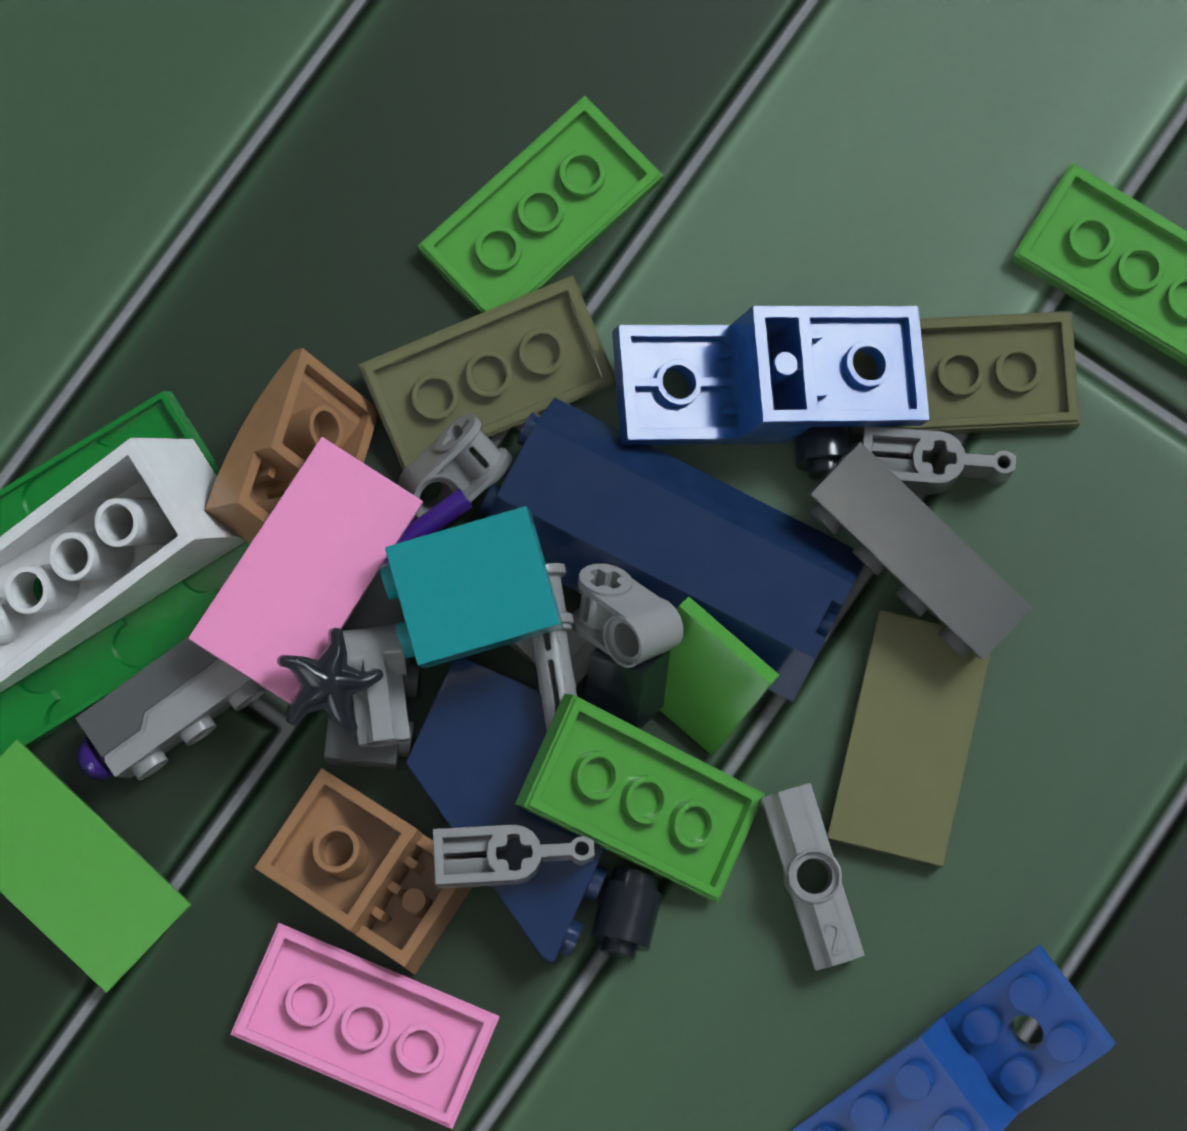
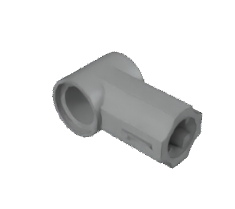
M396 624L342 631L347 650V665L363 672L373 668L380 669L383 672V678L362 692L353 694V711L355 723L358 727L356 736L358 737L359 746L381 747L411 741L403 677L408 676L407 664L398 638Z

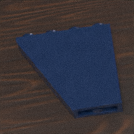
M464 657L453 660L406 761L408 769L450 828L496 825L524 826L533 831L539 839L540 845L571 843L575 838L580 837L515 805L547 733L540 692ZM509 840L508 849L504 852H498L497 859L507 860L510 870H520L522 859L531 858L532 850H523L520 840ZM594 844V861L584 866L574 864L571 860L541 862V867L536 875L527 882L517 885L491 886L542 960L554 965L559 953L570 958L584 927V924L574 920L583 898L595 902L609 869L599 865L605 849ZM578 847L575 850L578 855L582 856L588 853V850L584 847ZM484 855V856H470V857H471V858H485V857H487V855Z

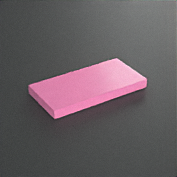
M321 437L189 636V641L291 705L295 695L300 690L299 682L290 669L280 667L277 664V658L280 655H296L316 659L324 651L329 642V629L343 628L379 573V566L385 564L388 559L385 547L398 544L422 507L423 501Z
M278 923L230 1035L453 1129L500 1016Z

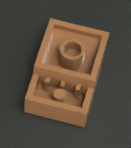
M304 348L294 350L271 379L241 426L215 480L205 511L251 544L321 437L364 463L379 415L376 407Z
M323 768L320 769L255 866L256 870L413 974L417 973L473 888L438 889L435 885L433 840ZM448 857V858H445V860H449V859H461V858H459V857Z

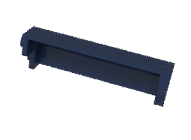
M554 397L541 416L532 412L517 440V443L523 446L502 486L493 484L478 515L486 518L527 506L532 514L545 563L565 564L566 575L561 578V583L581 594L582 591L578 586L580 571L592 564H609L625 570L632 579L658 597L669 601L676 609L684 600L690 597L779 674V677L768 690L794 702L864 565L852 553L854 548L651 445H621L619 429Z

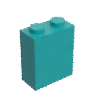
M527 506L385 547L389 563L379 566L382 581L389 600L399 598L405 621L396 624L400 645L405 658L415 656L417 665L424 669L564 628L532 514Z

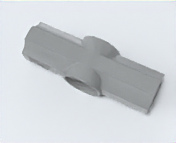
M811 783L760 798L783 869L784 886L792 898L814 971L865 956L843 888L841 867L833 856ZM809 859L820 862L827 871L828 879L826 886L817 894L804 891L797 881L799 866Z

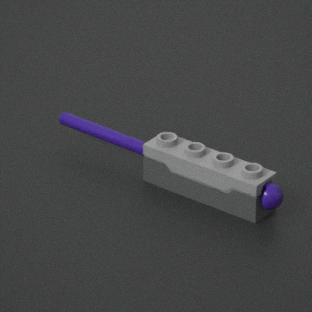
M459 488L411 522L398 543L441 531L472 509L471 502ZM188 636L75 718L88 736L78 749V765L85 775L96 780L108 779L112 776L120 778L136 776L139 781L143 780L167 764L169 760L165 753L182 741L187 746L198 742L216 728L217 725L213 721L215 717L230 706L235 711L245 708L257 700L265 690L254 681L189 641Z

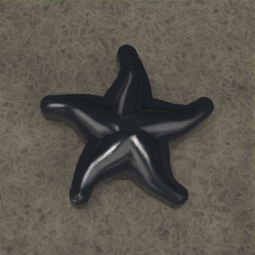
M339 628L329 629V642L316 659L296 655H280L277 658V664L280 667L290 669L295 674L300 687L286 716L287 723L298 725L304 715L324 710L328 717L345 732H356L358 727L350 714L352 695L362 692L383 678L382 670L373 668L363 672L347 665L346 644L343 632Z

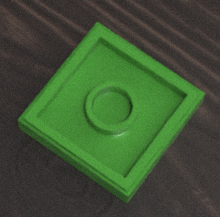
M688 597L676 609L683 624V638L677 647L670 650L664 706L660 711L713 756L775 682L779 674L694 600Z

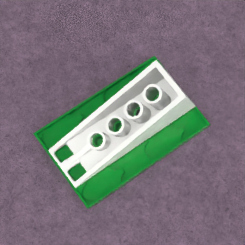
M172 391L160 392L0 490V756L16 740H20L27 748H30L48 735H53L75 721V718L190 636L250 546V543L205 511L220 467L215 463V459L189 418L184 414V410Z

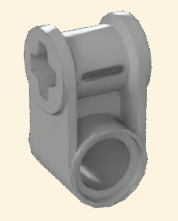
M465 414L453 421L440 434L438 439L401 473L398 485L419 499L421 492L427 485L441 482L442 486L438 496L430 502L423 503L416 515L417 517L423 515L459 488L469 501L472 502L481 492L496 483L509 469L513 459L512 455L505 448H497L480 429L481 421L475 414ZM470 447L478 453L477 458L470 453Z
M592 564L580 571L578 586L582 591L580 607L573 613L574 625H572V630L577 636L591 642L608 654L618 665L625 668L635 667L674 649L681 643L683 638L682 620L676 608L669 601L655 595L632 579L625 570L617 566Z

